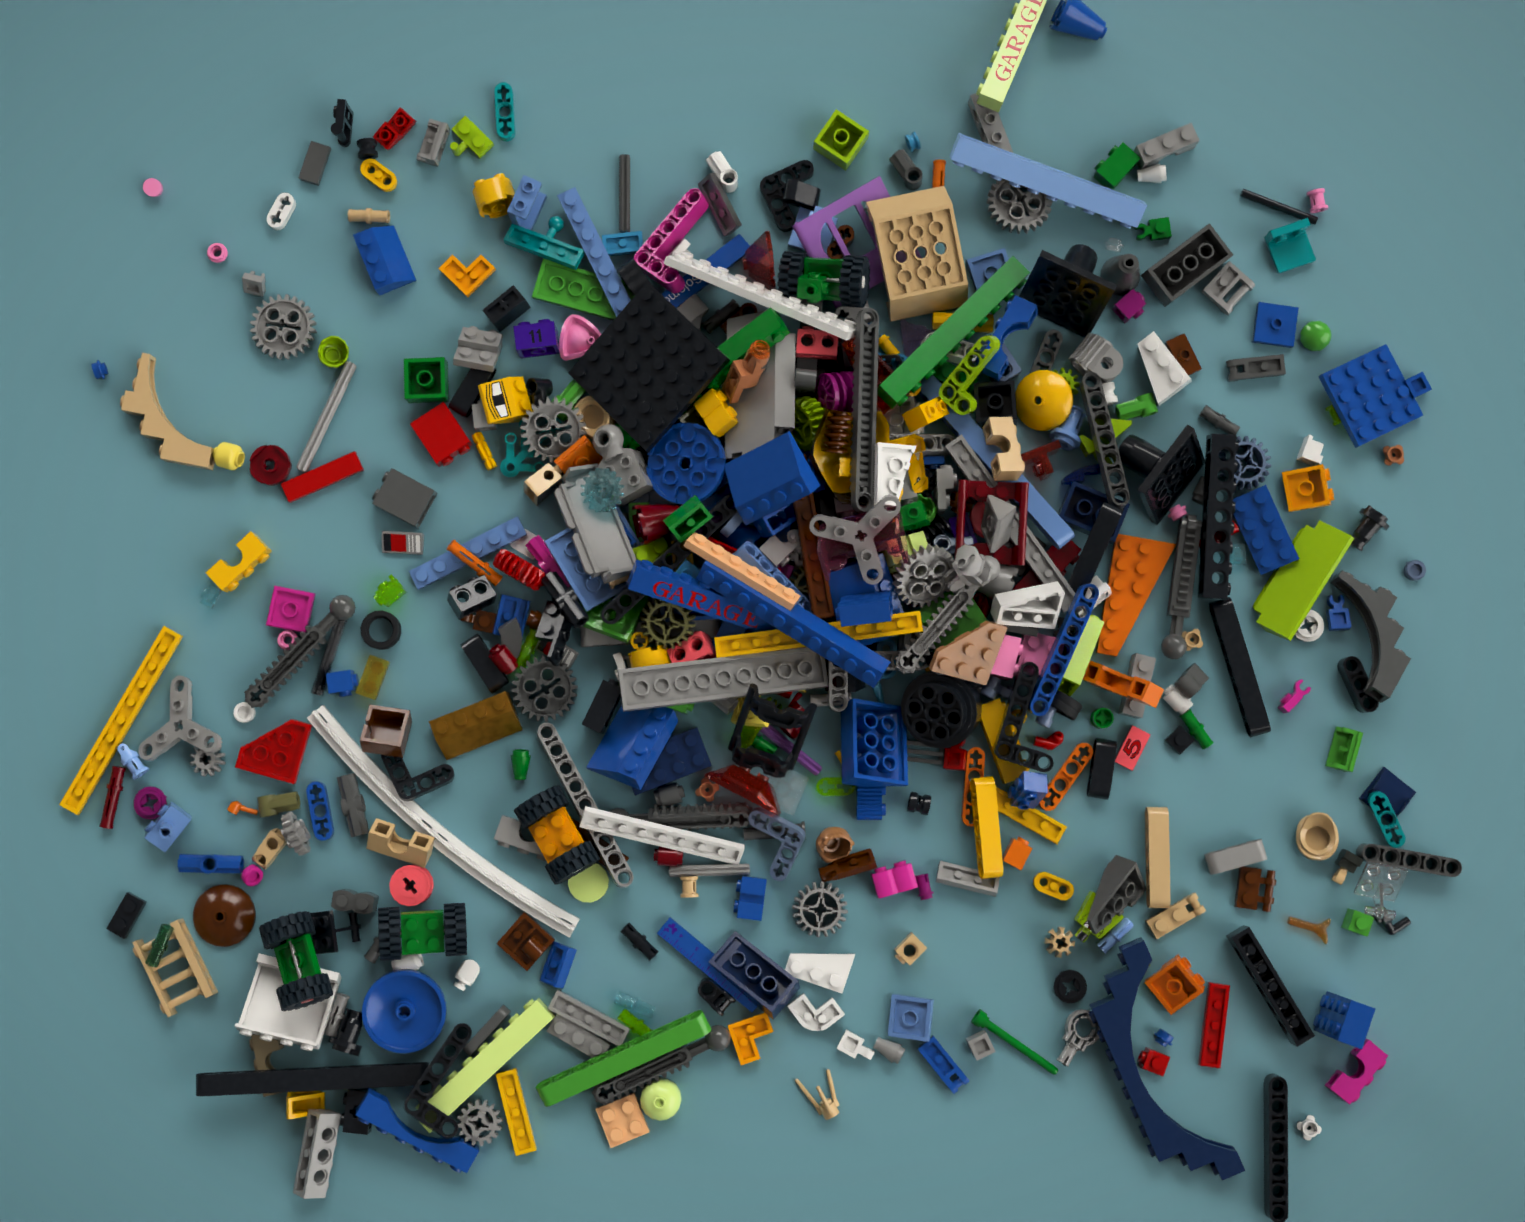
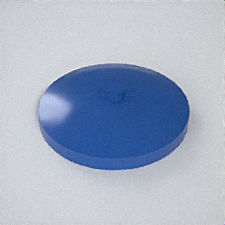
M410 969L391 971L378 978L369 988L362 1006L363 1024L370 1038L380 1047L395 1053L416 1052L430 1045L440 1034L446 1019V1000L438 984L426 974Z

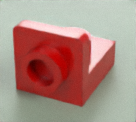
M1145 1047V1050L1141 1051L1138 1057L1139 1067L1164 1076L1170 1056Z

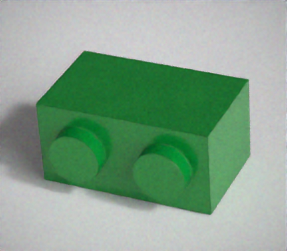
M1122 143L1119 147L1115 145L1108 153L1110 157L1106 161L1101 160L1094 168L1096 172L1093 177L1101 185L1112 190L1141 159L1125 143Z
M694 495L663 521L679 542L682 543L713 518V516L697 496Z

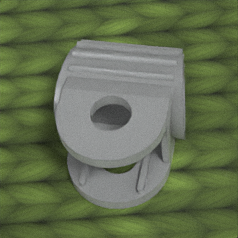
M1088 333L1069 357L1072 366L1080 375L1084 376L1088 372H1095L1100 376L1102 383L1113 381L1123 368L1121 354L1113 348V345L1108 340L1093 333ZM1101 363H1105L1108 369L1103 368Z

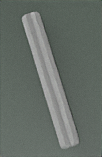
M749 864L669 866L670 877L750 874Z

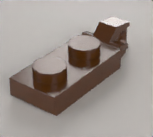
M869 848L837 859L828 864V866L818 868L821 880L827 882L876 869L877 865L872 850Z

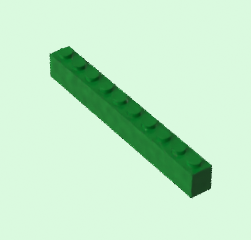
M1012 256L879 385L877 395L891 409L897 404L899 406L903 405L908 399L906 395L910 391L915 393L922 386L920 381L923 378L928 380L936 372L934 368L937 365L941 367L949 359L947 355L950 352L954 354L962 346L960 342L963 339L968 341L975 334L973 330L975 327L979 326L981 328L989 320L987 316L990 313L994 315L1002 307L1000 303L1003 300L1007 302L1015 294L1013 290L1016 287L1020 290L1027 281L1025 278L1030 272Z
M770 307L717 347L730 361L688 408L693 406L711 388L718 389L725 382L732 362L744 359L747 350L753 344H762L768 350L774 344L781 342L790 333L781 316ZM616 423L615 426L619 427L623 433V448L634 450L639 448L640 445Z

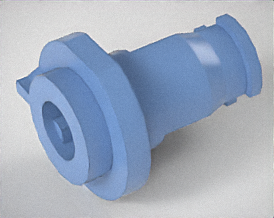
M1073 405L1066 421L1059 428L1051 430L1049 437L1055 445L1054 448L1067 451L1079 448L1081 439L1078 433L1082 426V420L1086 417V414L1082 413L1083 408Z

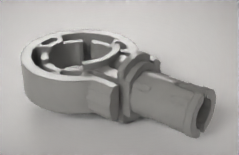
M1076 1010L1066 1019V1033L1062 1038L1066 1042V1046L1057 1058V1061L1062 1062L1061 1064L1069 1067L1077 1051L1084 1052L1087 1046L1094 1044L1099 1039L1096 1031L1100 1029L1097 1022L1093 1024L1088 1014L1089 1010ZM1084 1013V1016L1078 1017L1088 1019L1091 1026L1096 1027V1030L1091 1029L1090 1034L1086 1037L1079 1036L1075 1028L1077 1021H1079L1075 1017Z

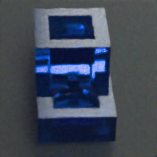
M1099 464L1089 465L1070 473L1061 480V485H1069L1073 481L1081 484L1084 482L1085 475H1100Z

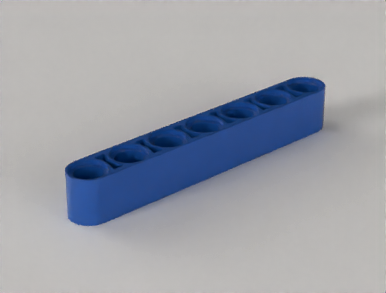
M1094 584L1079 586L1035 684L1027 709L1032 715L1043 716L1050 708L1098 599L1099 590ZM1085 588H1089L1092 591L1089 599L1084 597L1083 592ZM1078 606L1084 611L1083 616L1080 618L1075 614V609ZM1070 625L1075 628V634L1072 637L1067 634V628ZM1061 644L1067 647V652L1063 656L1058 651ZM1053 663H1056L1059 667L1056 674H1052L1050 671V666ZM1045 682H1048L1051 687L1048 693L1042 691V685ZM1036 701L1042 703V709L1039 712H1035L1033 709Z

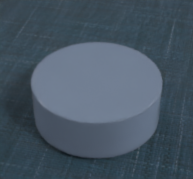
M1419 560L1409 561L1404 566V575L1412 581L1423 578L1426 573L1424 563Z

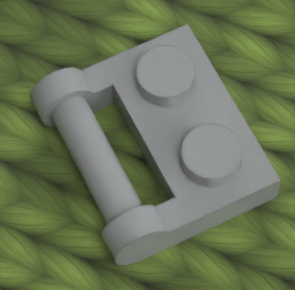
M1229 261L1202 290V293L1216 304L1225 315H1229L1237 302L1248 290L1251 291L1255 284ZM1240 281L1242 286L1226 303L1222 298Z

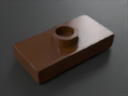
M1185 333L1165 342L1168 350L1188 375H1192L1202 369Z

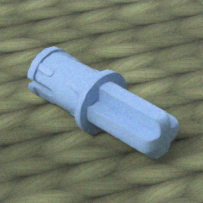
M1124 918L1096 945L1106 954L1118 941L1121 942L1120 939L1133 928V923L1128 918Z

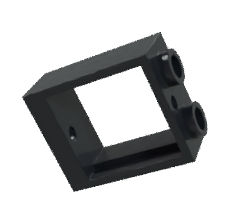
M610 678L608 682L602 681L582 725L604 734L621 699L619 682Z

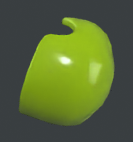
M329 336L323 339L318 348V357L321 363L329 368H338L345 364L349 356V348L345 340L338 336Z

